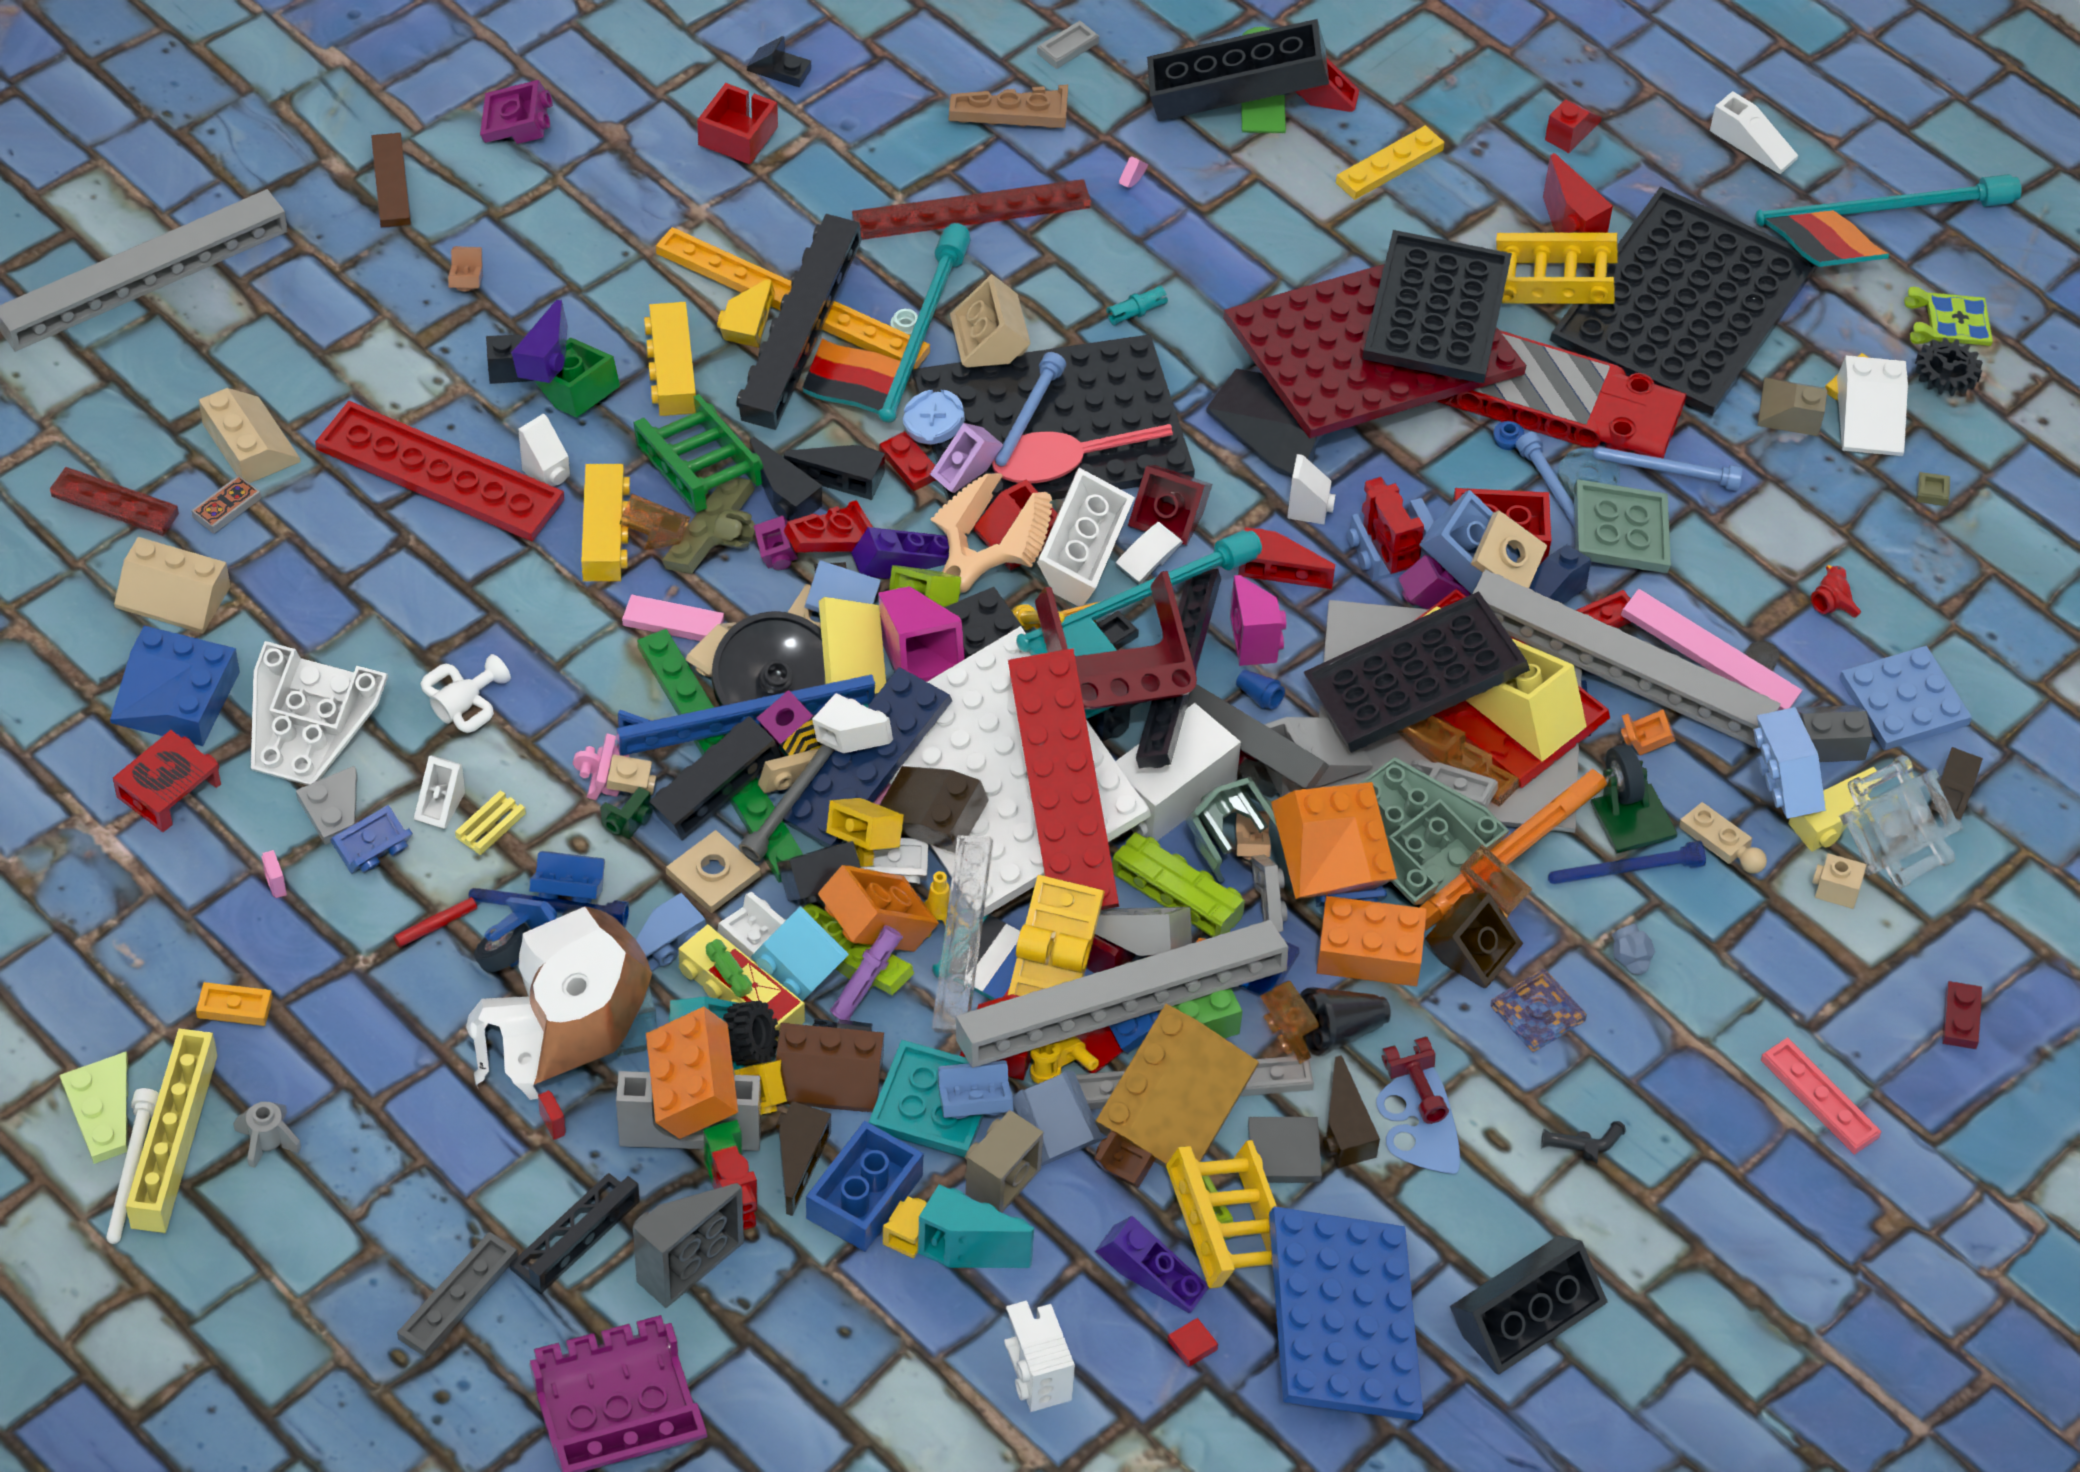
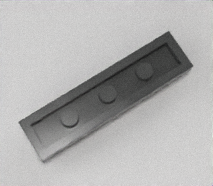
M489 1231L398 1330V1340L427 1358L506 1271L510 1263L518 1257L517 1249Z

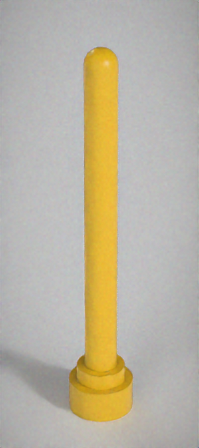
M1020 604L1011 610L1025 630L1031 629L1035 624H1040L1037 611L1030 605ZM1058 611L1061 623H1063L1065 615Z

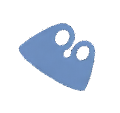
M1434 1067L1423 1070L1434 1096L1443 1097L1449 1109L1448 1115L1443 1120L1433 1124L1425 1123L1420 1115L1418 1107L1422 1100L1410 1075L1407 1074L1396 1078L1378 1094L1376 1099L1377 1108L1389 1120L1403 1121L1407 1120L1408 1117L1415 1116L1418 1118L1419 1124L1417 1126H1410L1408 1124L1397 1125L1389 1130L1386 1136V1145L1389 1152L1395 1157L1419 1167L1442 1173L1456 1174L1460 1167L1458 1136L1449 1100L1438 1073ZM1392 1095L1402 1097L1406 1102L1405 1110L1398 1114L1389 1112L1384 1106L1386 1098ZM1401 1132L1410 1133L1414 1136L1416 1144L1411 1150L1402 1151L1394 1144L1395 1135Z

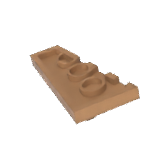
M1068 84L1058 85V90L1045 91V87L1042 86L1032 87V92L1016 93L1015 89H1006L998 95H991L989 91L951 94L949 121L961 123L979 122L991 125L1011 124L1021 127L1066 128Z

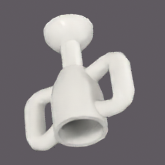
M491 654L486 659L485 671L472 680H464L455 666L446 663L439 665L426 674L420 684L422 691L430 697L432 709L443 722L450 724L454 721L459 730L470 733L486 724L494 715L492 705L479 696V690L492 681L507 683L510 681L511 676L504 662L498 656ZM446 676H451L453 683L448 684L441 690L432 687ZM472 705L482 709L469 720L464 721L462 714L467 712Z

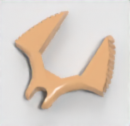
M985 474L983 477H979L978 480H974L972 484L969 483L967 488L964 487L962 492L959 491L957 496H953V499L949 500L947 505L944 504L943 508H940L938 513L931 517L930 520L947 535L949 557L942 572L961 577L960 593L970 590L982 574L1006 562L1022 564L1027 567L1033 566L1032 563L1036 561L1035 558L1042 551V546L1046 539L1045 534L1048 532L1049 516L1052 513V510H1050L1052 508L1050 494L1047 492L1032 493L1000 545L995 544L979 552L968 548L965 533L969 535L993 497L992 492L1002 478V474Z

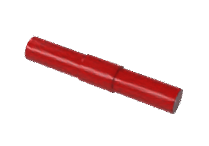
M470 897L394 935V941L400 948L476 910L477 905L474 899Z

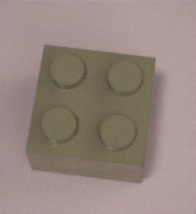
M1011 1110L1001 1120L999 1118L995 1119L990 1125L986 1137L980 1143L975 1142L966 1153L965 1194L980 1203H989L999 1212L1003 1213L1041 1170L1044 1132Z

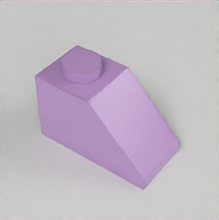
M963 423L930 475L950 492L955 493L988 470L1003 444L983 427Z

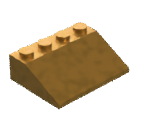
M1165 1004L1097 1117L1096 1124L1100 1133L1108 1136L1112 1130L1117 1132L1123 1140L1153 1154L1156 1158L1154 1162L1165 1168L1178 1147L1191 1146L1195 1159L1201 1162L1258 1067L1259 1061L1198 1020Z

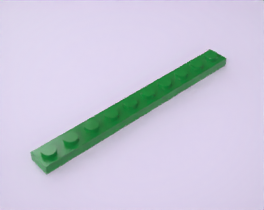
M667 629L637 640V647L678 715L714 708ZM727 734L694 740V743L703 756L710 746L717 744ZM757 777L729 800L749 834H752L753 831L757 832L775 808L768 795L758 785L759 780ZM783 820L768 839V851L763 857L778 883L782 882L776 862L803 854Z

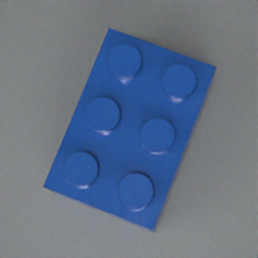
M864 1121L807 1194L806 1219L866 1252L882 1231L883 1225L888 1223L899 1202H903L922 1178L924 1153Z

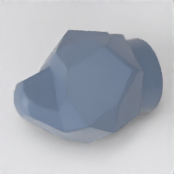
M1636 924L1625 926L1612 933L1614 939V959L1625 966L1632 974L1642 975L1646 973L1655 953L1652 940L1644 931H1639Z

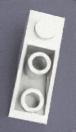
M1732 91L1715 106L1710 131L1778 174L1784 172L1797 160L1798 154L1759 108L1750 101Z

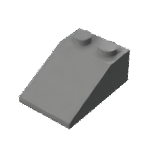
M1190 907L1110 908L1100 910L1095 934L1139 956H1153L1192 943Z

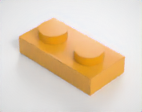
M204 982L196 1008L197 1018L265 1026L273 999L272 991Z

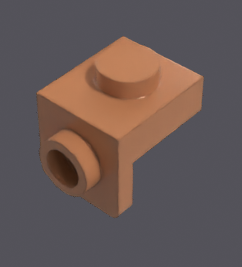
M452 247V266L448 275L449 288H456L464 292L479 288L483 277L482 248Z

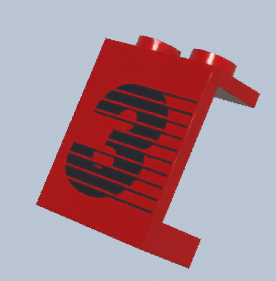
M170 730L113 777L116 797L161 832H165L173 825L170 813L172 806L204 780L215 788L221 785L220 767L211 755H204L197 750L190 739L185 736L181 738Z

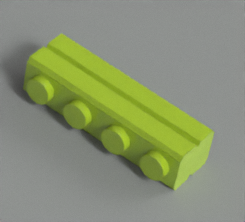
M1135 832L1126 841V844L1114 854L1112 867L1115 876L1164 907H1190L1191 924L1210 936L1215 937L1230 932L1231 928L1233 929L1242 919L1245 900L1236 889L1231 887L1226 889L1215 882L1213 876L1207 871H1198L1188 865L1185 858L1177 853L1170 854L1162 849L1154 838H1145Z

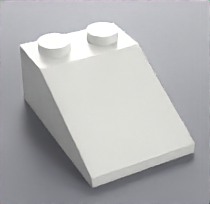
M1846 355L1837 376L1842 451L1903 456L1908 393L1906 361Z

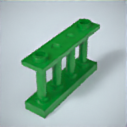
M699 394L693 396L696 413L661 428L652 427L645 418L633 422L638 448L695 513L707 508L705 495L708 494V490L744 474L756 486L762 484L760 471L763 470V464L758 454L752 453L717 415L714 406L711 403L708 404ZM699 424L706 430L674 445L671 443L667 444L664 440ZM713 441H716L721 446V448L689 462L686 460L682 461L679 457ZM730 457L736 463V465L703 479L702 477L697 478L694 474Z

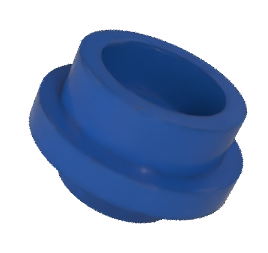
M1511 421L1497 424L1493 432L1496 444L1504 450L1516 449V441L1524 435L1523 428Z

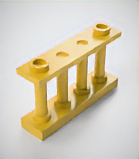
M1497 233V250L1512 253L1501 303L1615 304L1614 277H1606L1607 263H1618L1617 233ZM1517 263H1535L1534 276L1515 277ZM1547 263H1565L1564 277H1546ZM1577 263H1595L1594 277H1576Z
M1253 1140L1246 1141L1234 1159L1199 1162L1195 1159L1191 1146L1178 1147L1166 1164V1168L1209 1289L1222 1287L1236 1268L1272 1265L1273 1267L1269 1212L1274 1206H1277L1263 1170L1262 1158L1257 1153ZM1239 1173L1244 1187L1242 1190L1210 1193L1206 1190L1202 1176ZM1250 1203L1255 1220L1220 1223L1216 1218L1213 1207ZM1261 1234L1267 1250L1231 1254L1227 1249L1224 1238Z

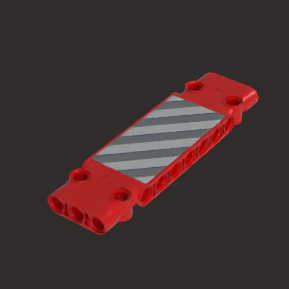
M1499 330L1527 365L1525 374L1436 401L1501 422H1515L1524 429L1583 447L1594 448L1602 441L1605 442V448L1624 452L1635 451V454L1663 459L1682 413L1687 394L1656 385L1652 378L1646 374L1635 373L1626 376L1624 370L1614 364Z

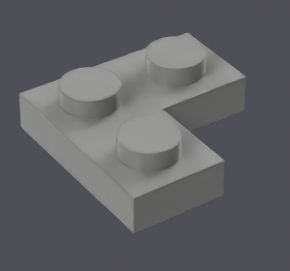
M1264 854L1251 856L1254 889L1261 894L1263 922L1271 920L1278 932L1284 931L1283 921H1287L1288 916L1286 903L1281 901L1280 888H1284L1285 885L1283 870L1278 868V865Z

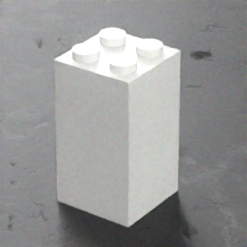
M1194 703L1185 711L1171 765H1165L1161 768L1148 767L1139 769L1136 761L1139 744L1116 761L1151 813V817L1132 827V831L1145 838L1152 837L1158 841L1186 820L1201 803L1203 796L1215 787L1237 780L1241 742Z

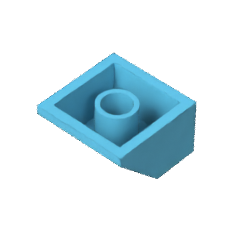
M800 906L757 949L751 958L757 963L759 968L766 971L803 1001L849 954Z

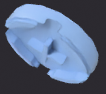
M927 390L914 396L906 404L903 416V424L910 438L919 443L930 445L943 443L954 437L965 421L964 408L957 395L948 390H941V392Z

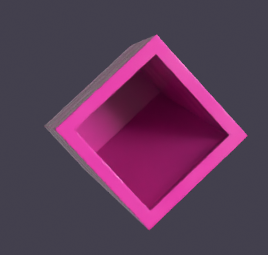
M910 586L878 593L883 647L895 671L900 667L927 682L965 659L962 621L960 617Z

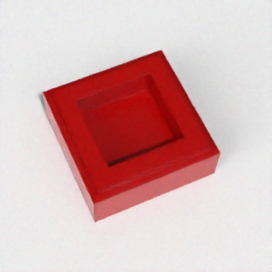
M548 1090L538 1094L539 1112L553 1140L565 1136L564 1115L552 1092Z
M1198 1318L1168 1335V1342L1188 1367L1218 1350V1343Z

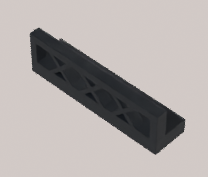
M608 1173L510 1263V1270L542 1294L640 1202L639 1184L629 1176L620 1182ZM608 1187L612 1188L613 1190L599 1202V1196ZM580 1213H587L577 1224L574 1225V1219ZM555 1236H563L550 1248V1241ZM531 1259H538L529 1267V1271L523 1267Z

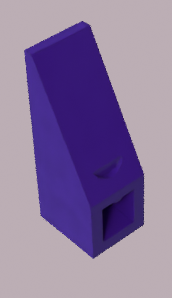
M868 527L851 554L859 573L874 578L889 579L891 578L892 565L919 569H930L945 565L949 557V545L945 535Z
M1133 1216L1115 1224L1095 1250L1120 1275L1187 1313L1193 1311L1209 1288L1205 1281Z

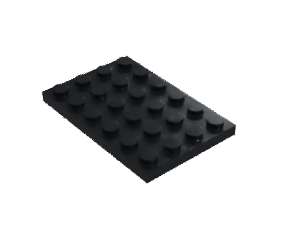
M1393 230L1362 359L1484 383L1512 253Z
M1478 591L1304 671V675L1339 735L1352 753L1384 737L1395 734L1410 725L1423 721L1449 707L1456 706L1458 703L1475 695L1484 693L1488 689L1530 671L1527 660Z

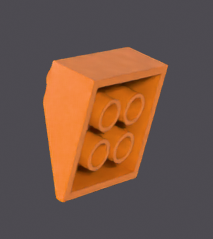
M1372 782L1294 790L1271 802L1295 899L1372 890L1397 879Z

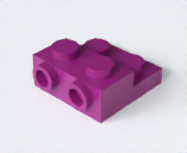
M539 80L485 93L480 131L483 141L487 143L512 136L516 144L543 138L544 130L550 128V119L547 114V108L553 106L550 92L544 89Z

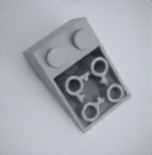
M1285 717L1264 724L1329 765L1314 788L1373 769V765L1363 748L1352 753L1349 751L1330 718ZM1265 766L1281 797L1294 790L1303 789Z

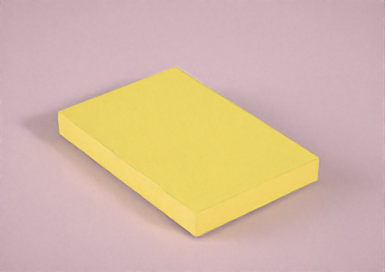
M829 597L819 600L826 684L872 674L875 681V694L879 693L886 684L879 605Z

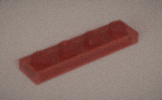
M68 467L63 469L50 487L51 497L162 536L165 535L179 514L177 505Z

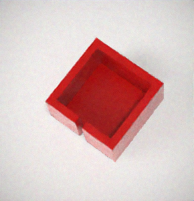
M725 83L697 119L698 145L751 164L778 128V102L754 93L751 97L752 118H750L749 91Z

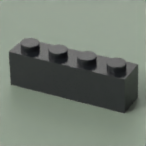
M749 716L743 722L736 724L729 734L717 744L710 746L705 754L695 763L684 768L674 781L668 786L661 788L649 802L657 817L683 841L760 775L765 761L777 759L782 755L775 740Z

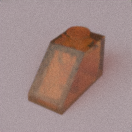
M1483 844L1459 869L1474 893H1490L1506 918L1520 906L1532 890L1530 886Z

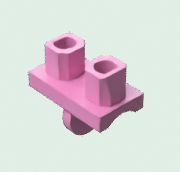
M606 734L602 747H599L597 754L594 747L587 746L585 751L577 752L574 755L573 765L580 771V776L588 778L590 773H592L587 798L597 800L600 793L617 797L620 792L606 788L613 754L619 755L618 748L615 745L616 736Z

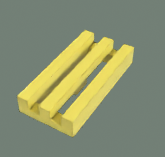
M500 790L455 831L456 839L479 855H482L526 814L525 807L521 804L517 806L513 798L507 799L505 793ZM508 811L511 812L499 824L496 825V822L505 813H507ZM492 829L478 843L475 842L482 834Z

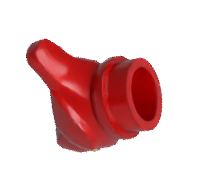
M1827 565L1826 576L1823 577L1820 586L1811 594L1813 607L1821 614L1832 613L1839 609L1856 618L1861 614V610L1853 602L1850 586L1846 580V570L1841 566Z

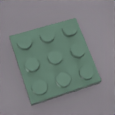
M1577 479L1574 485L1575 549L1591 558V562L1668 573L1671 566L1668 494Z

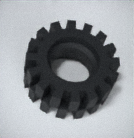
M762 1001L732 1004L733 1006H729L727 1008L728 1013L724 1014L723 1019L728 1024L732 1061H736L735 1064L737 1065L760 1064L771 1061V1057H774L776 1054L774 1048L778 1046V1041L775 1040V1037L779 1036V1030H775V1025L778 1024L777 1019H772L773 1010L768 1009L769 1005L766 1002L762 1003Z

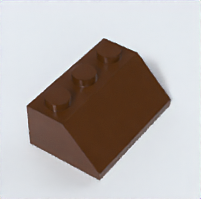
M781 1023L776 1061L781 1060L780 1071L787 1102L780 1104L791 1105V1102L794 1101L809 1107L872 1113L879 1096L884 1058V1032Z

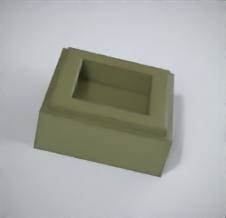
M1919 472L1916 502L1947 506L1950 495V476Z

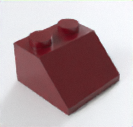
M1148 465L1143 474L1128 526L1146 532L1157 522H1160L1181 539L1182 544L1188 545L1204 513L1213 484L1157 465Z

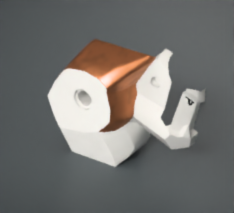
M583 907L523 933L519 953V970L528 996L481 999L468 1016L466 1029L474 1040L478 1070L474 1072L477 1088V1084L485 1079V1075L489 1072L484 1030L488 1023L500 1027L503 1036L505 1073L526 1094L529 1100L538 1099V1093L534 1088V1084L614 1053L624 1041L644 1001L652 972L644 951L636 939L616 918L598 909Z

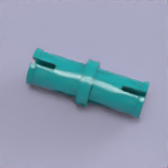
M1157 286L1142 294L1134 293L1129 295L1127 300L1107 307L1106 313L1112 312L1107 317L1113 325H1117L1119 322L1134 316L1142 317L1146 314V311L1168 303L1167 297L1162 298V296L1167 295L1166 291L1162 286Z

